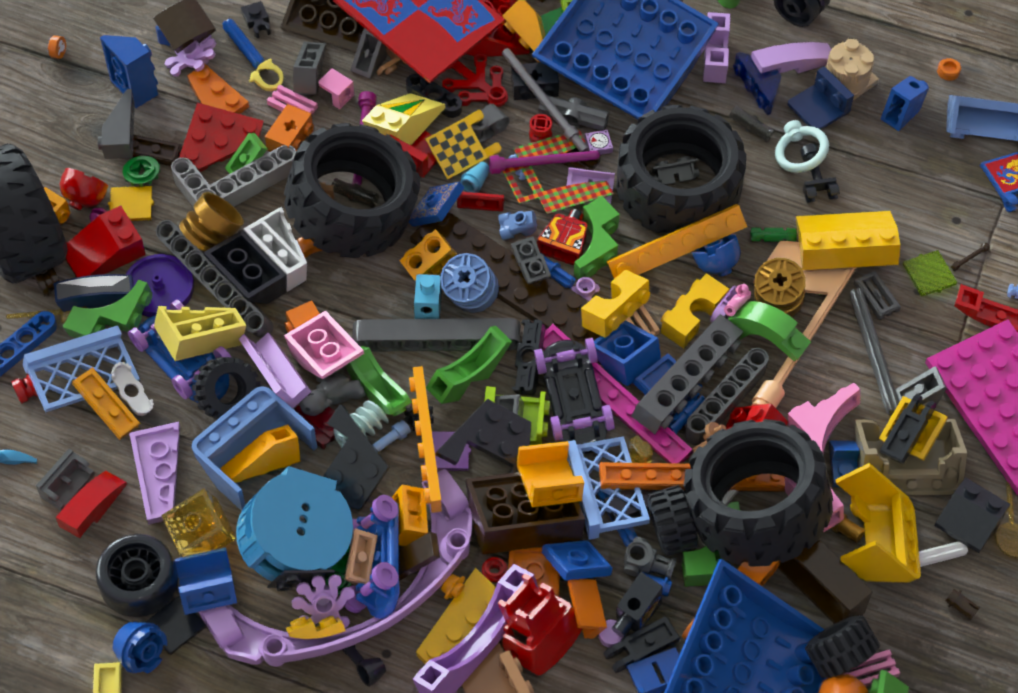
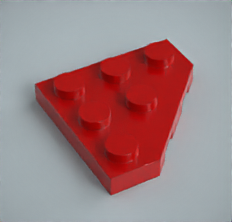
M197 102L179 158L189 159L197 170L202 172L208 169V166L218 161L222 162L231 158L249 133H255L260 138L264 121Z

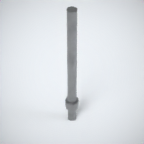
M509 48L505 49L502 55L561 127L566 139L569 142H573L580 152L588 151V146L580 138V133L575 126H571L512 51Z

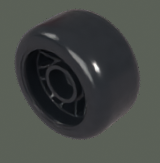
M130 534L116 539L104 549L96 565V582L103 600L112 610L124 616L144 617L158 612L172 599L177 588L178 573L172 553L163 542L149 535Z

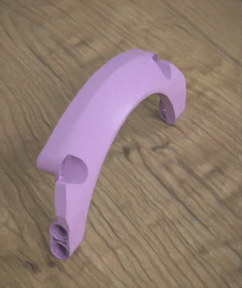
M446 469L437 472L442 512L432 513L431 504H428L431 514V532L437 534L440 558L420 569L410 587L398 599L397 606L389 617L385 619L373 617L359 625L345 629L346 631L328 637L299 639L290 637L287 632L254 622L230 605L199 611L201 618L219 647L223 649L228 658L254 665L261 664L265 660L269 665L278 667L285 662L322 656L355 645L385 631L413 612L446 581L460 562L469 554L473 523L471 509L469 508L466 496ZM427 481L422 482L423 489L428 488Z

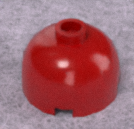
M66 168L60 180V192L69 201L68 206L80 211L82 207L92 208L100 204L106 196L108 184L94 176L90 178L84 175V172L72 168Z

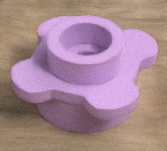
M582 277L571 290L590 301L592 296L600 291V287L591 278Z

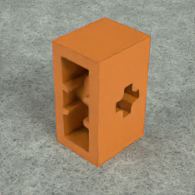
M287 104L265 135L267 151L271 152L283 145L288 146V148L292 146L297 151L300 144L314 130L312 114Z

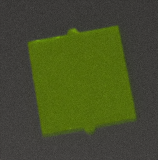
M939 250L924 255L919 254L918 257L903 261V266L921 297L934 292L941 293L943 289L957 285L955 277Z

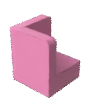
M333 68L318 81L320 87L332 94L333 106L341 109L354 96L353 81Z

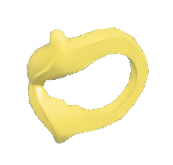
M268 59L262 62L256 71L251 73L249 82L256 83L265 91L277 90L279 85L283 84L284 76L282 70L272 63V59ZM264 69L275 71L279 76L278 83L274 85L266 84L259 75V72Z

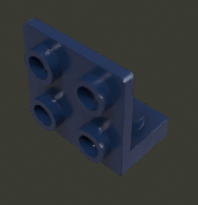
M823 66L817 70L815 84L789 99L787 105L808 126L822 130L851 111L854 94Z

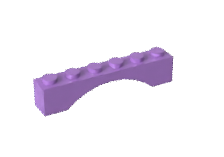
M513 564L498 581L486 610L470 633L450 651L430 659L413 678L419 693H455L503 638L502 635L505 633L503 626L506 624V621L498 606V602L500 600L506 602L524 583L522 579L524 573L530 575L535 585L539 588L534 574Z

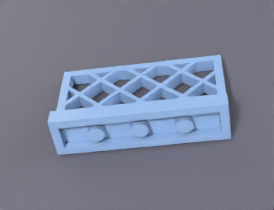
M118 325L24 354L23 368L26 374L30 376L45 413L85 400L81 394H74L68 391L73 380L77 378L75 375L79 367L87 371L92 368V366L82 363L85 356L92 355L99 358L96 366L93 368L100 376L109 379L107 385L112 391L118 388L115 383H111L113 381L112 374L98 369L102 360L115 365L123 359L125 364L128 363L132 367L131 373L137 381L140 380L121 339L122 333ZM118 347L121 353L119 359L116 360L105 355L107 350ZM68 362L76 367L72 375L58 370L60 365ZM45 370L52 373L47 383L38 379L35 372ZM55 375L69 380L65 389L51 384ZM48 389L62 394L60 399L48 403L45 396Z
M624 436L578 445L575 440L568 441L567 461L573 476H582L584 480L582 501L578 503L585 517L584 525L589 540L599 538V533L649 524L650 519L640 487L634 488L635 493L629 499L619 493L621 491L620 488H616L615 491L612 489H601L600 482L589 477L593 469L599 472L598 462L602 457L614 463H632ZM620 446L622 452L616 457L606 452L609 447ZM593 451L598 455L592 462L583 457L582 452ZM599 490L610 495L606 503L596 499L595 496ZM615 495L628 502L621 512L609 506ZM630 505H633L640 510L642 517L632 518L624 513ZM606 511L609 513L612 511L618 517L614 522L603 524V514Z

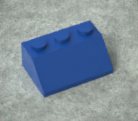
M101 36L100 40L110 81L118 90L124 94L127 89H132L135 108L158 95V81L154 76L155 67L151 61L150 56H152L150 48L146 44H142L136 37Z

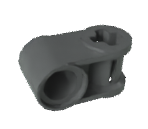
M494 104L484 107L481 110L484 115L483 120L471 125L480 144L504 131L510 122L509 117Z

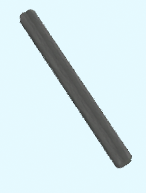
M861 288L852 289L850 291V299L887 414L892 415L899 404L863 290Z

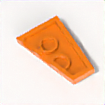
M206 64L203 70H194L187 75L188 82L200 103L238 114L249 108V102Z

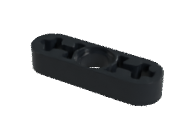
M418 73L407 77L406 90L408 94H415L445 104L446 108L441 114L448 118H456L462 113V100L457 95L433 81L429 83ZM436 92L440 94V97L431 99L428 95Z

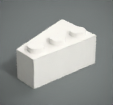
M282 206L243 229L287 275V292L306 281L307 261L292 234L290 224L286 221Z

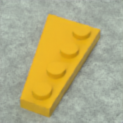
M476 567L464 583L465 587L457 598L454 597L416 651V656L424 664L430 659L443 655L459 644L474 628L486 610L496 587Z

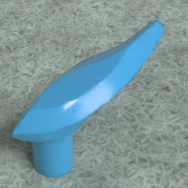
M0 450V463L13 465L21 463L37 464L36 458L14 450Z

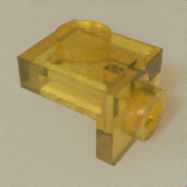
M639 435L630 439L628 452L632 463H651L653 450L649 443L643 442Z

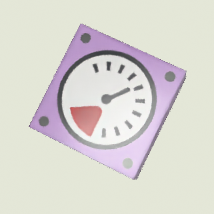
M608 130L585 133V140L589 151L596 150L600 155L613 152Z

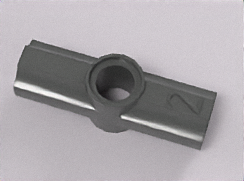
M547 95L571 126L577 128L583 125L601 131L606 129L609 111L587 106L585 101L580 98L572 97L564 100ZM540 102L538 114L552 117Z

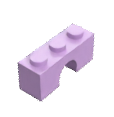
M708 12L707 17L718 22L719 25L704 50L703 82L726 83L730 14Z

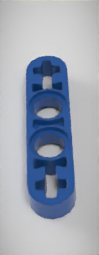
M43 311L36 314L0 344V377L23 359L24 354L30 353L56 331L57 322L51 312ZM43 321H44L45 323H48V322L50 323L49 325H45V324L41 325V323H42ZM29 334L33 336V339L28 343L20 341L24 335ZM6 350H13L15 352L10 358L1 357L2 353Z

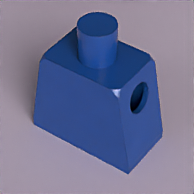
M909 76L894 86L889 94L881 120L897 131H900L920 111L929 90L928 84L925 81H918L914 77Z

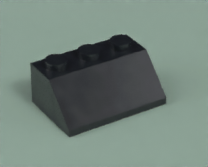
M243 230L204 252V256L249 302L269 304L287 293V275Z

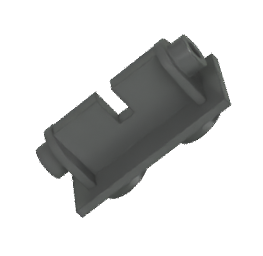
M682 157L677 159V162L668 164V161H661L655 163V167L649 173H655L656 176L652 177L664 185L674 184V175L676 174L678 175L679 182L695 180L700 175L698 167L694 168L698 158Z

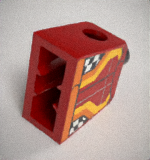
M573 209L569 216L556 214L537 239L540 253L574 266V262L583 255L587 239L588 224L582 221L583 213Z

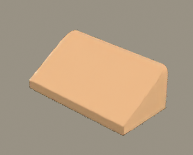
M356 528L353 529L345 573L346 581L355 586L358 583L366 584L370 581L378 535Z

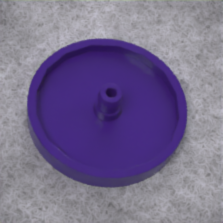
M155 254L144 257L134 263L126 273V275H132L134 286L138 280L146 282L152 291V300L148 306H145L142 315L147 317L156 315L158 306H166V310H171L170 303L175 300H179L186 306L194 292V281L191 271L177 257L171 255Z

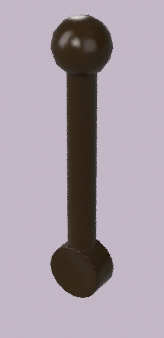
M983 243L978 250L959 262H954L951 265V269L956 271L961 265L975 256L989 251L990 245Z

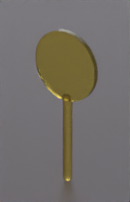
M1006 482L1007 502L1011 504L1008 509L1009 522L1002 524L997 529L995 541L1004 554L1012 558H1018V524L1014 523L1011 485L1009 482Z

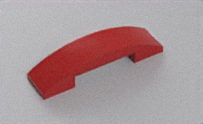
M962 284L960 285L954 305L957 309L989 327L1009 320L1018 332L1017 309L983 298L984 292Z

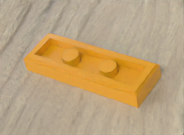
M93 367L73 380L72 385L119 440L139 427L140 422Z

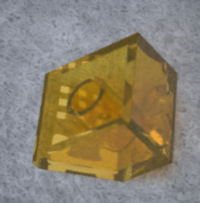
M205 488L161 515L181 557L221 549L237 539L218 499Z

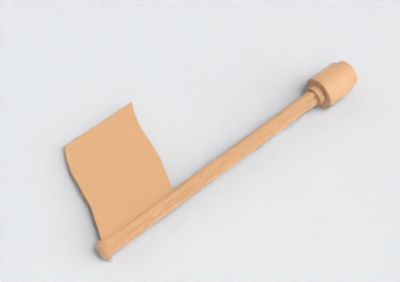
M780 241L768 258V260L787 258L796 262L802 268L799 242ZM857 267L803 270L806 277L805 293L827 295L803 332V335L810 341ZM787 357L773 380H765L752 399L751 406L772 404L777 408L785 395L782 385L798 360L793 361Z

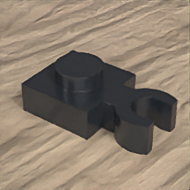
M262 1L241 7V13L248 29L253 27L254 36L257 39L260 38V30H265L268 35H271L269 16Z

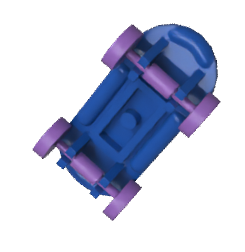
M179 300L170 303L171 310H181V307H185ZM156 315L146 319L140 324L138 329L134 327L128 331V336L134 346L140 352L145 351L171 379L174 388L185 400L189 398L194 401L193 396L196 395V392L192 390V385H196V380L193 379L195 375H199L200 371L198 369L201 366L207 365L206 362L209 360H215L219 357H231L224 347L219 346L213 351L214 354L211 352L174 361L154 328ZM229 374L220 376L215 384V394L219 400L226 394L229 388Z
M380 495L372 503V513L367 517L352 519L353 529L356 528L378 536L370 581L366 584L358 583L356 586H350L354 590L355 596L347 600L344 607L350 612L358 613L367 606L372 616L378 619H385L395 610L399 599V505L390 496Z

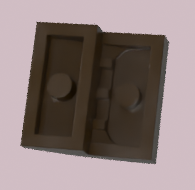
M182 0L153 17L176 53L181 52L195 40L201 43L217 31L197 0Z

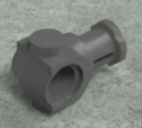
M635 537L633 542L626 548L623 571L630 576H638L640 572L649 574L652 571L666 576L670 580L677 558L673 557L670 559L656 554V549L651 547L648 540L642 537ZM638 553L642 559L634 560L630 554Z

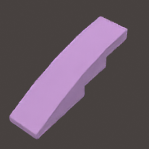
M790 43L752 51L751 58L760 73L775 69L778 70L779 74L793 69L797 73H802L827 65L831 48L828 43Z

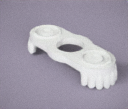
M125 362L115 364L111 374L112 380L119 390L120 397L127 402L134 414L144 416L150 413L154 405L153 399L149 400L144 393L142 384L131 373L132 367L128 363L125 364ZM127 385H134L138 389V395L129 397L125 394L124 388Z

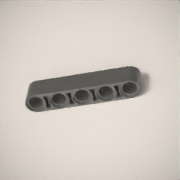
M753 348L748 351L687 420L685 432L686 440L693 445L703 443L705 441L703 435L706 434L705 426L710 422H716L721 425L734 408L763 378L769 361L768 353L765 350ZM709 411H714L717 414H710ZM693 428H700L701 431H696Z

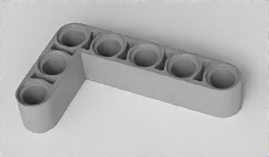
M286 145L280 146L211 185L208 184L194 164L187 158L174 160L171 164V169L176 186L193 208L194 204L205 192L214 193L235 207L287 178L296 150L292 146H289V148Z

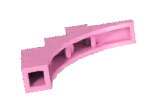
M853 383L846 388H841L827 400L820 401L815 407L808 401L801 406L794 407L788 413V427L794 425L806 432L811 440L817 442L824 454L826 443L834 428L846 414L860 404V388ZM785 477V493L789 496L797 483ZM833 491V513L827 528H824L823 533L844 520V505Z

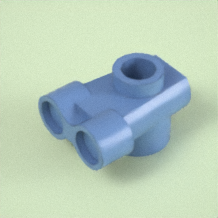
M518 211L515 214L507 212L498 216L502 240L514 238V235L518 233L530 236L537 229L534 211Z

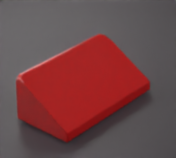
M462 192L457 199V208L502 212L504 210L505 196Z

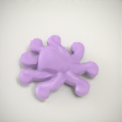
M211 35L201 43L195 40L181 52L176 53L178 56L169 57L165 61V65L167 68H171L170 73L174 77L179 76L181 70L187 66L195 68L196 71H201L204 65L208 64L209 59L215 57L216 53L213 48L216 46V41L212 39Z
M339 575L330 576L328 579L329 586L325 585L322 576H314L311 583L314 586L312 590L306 582L297 585L296 590L298 594L305 595L311 603H307L303 597L298 596L292 600V607L294 609H302L312 615L310 618L314 625L324 618L334 616V619L339 617L342 620L345 628L349 626V618L347 616H340L338 611L343 608L347 600L355 596V593L351 587H345L337 598V587L342 583ZM307 615L300 616L305 617V619L309 618Z

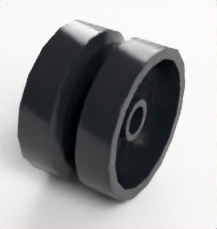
M773 0L778 13L787 22L799 27L809 26L830 4V0Z

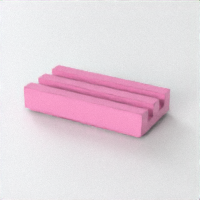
M281 85L277 87V91L272 93V97L267 99V105L281 112L286 105L277 100L307 111L312 115L318 108L316 102L298 93H294L292 90Z
M889 649L874 654L856 668L886 660L885 662L844 674L859 677L889 668L890 671L887 672L894 677H899L900 671L898 668L896 669V662L892 659V653ZM878 675L864 678L860 681L865 686H870L872 679H877Z

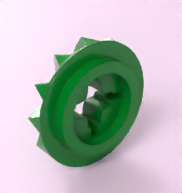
M137 156L130 159L122 170L126 182H130L132 186L139 184L141 187L144 183L151 184L153 179H158V173L161 172L159 163L149 156ZM141 167H143L145 171L142 175H139Z

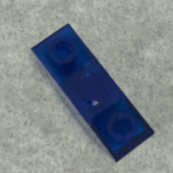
M736 53L733 64L735 74L743 80L746 90L752 93L758 107L762 108L766 115H770L780 89L782 75L777 69L760 73L750 54Z

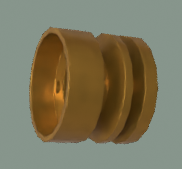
M205 192L194 204L195 211L192 210L187 213L186 218L180 222L179 228L194 246L205 252L236 234L244 224V220L241 214L229 202L214 193Z
M774 258L766 261L759 267L755 275L754 301L771 305L793 317L800 311L804 303L806 277L802 268L796 262L787 258Z

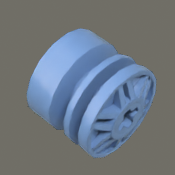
M469 253L456 255L448 260L442 269L440 276L441 287L447 297L461 310L470 313L481 312L490 307L497 298L499 291L498 279L486 262L477 255ZM466 277L470 279L468 283L464 281Z

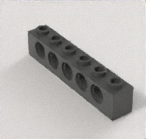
M720 314L640 400L631 417L653 434H656L661 427L665 430L674 419L672 415L675 412L680 414L686 407L688 397L693 399L702 388L700 384L702 382L707 384L715 374L713 370L716 366L720 369L728 359L726 355L729 352L734 354L740 347L742 342L739 339L744 331Z

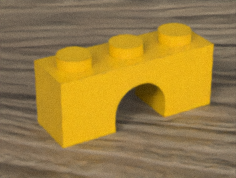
M625 269L611 282L612 299H603L596 295L581 308L582 327L606 338L610 333L617 330L619 325L628 317H631L639 307L647 303L650 297L648 279Z
M707 273L701 280H695L690 291L686 295H681L675 307L671 311L667 310L662 316L661 334L684 349L699 332L700 320L692 313L702 311L712 316L715 308L730 289Z

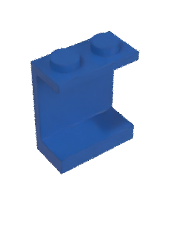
M226 547L175 559L180 583L179 593L185 615L237 603Z

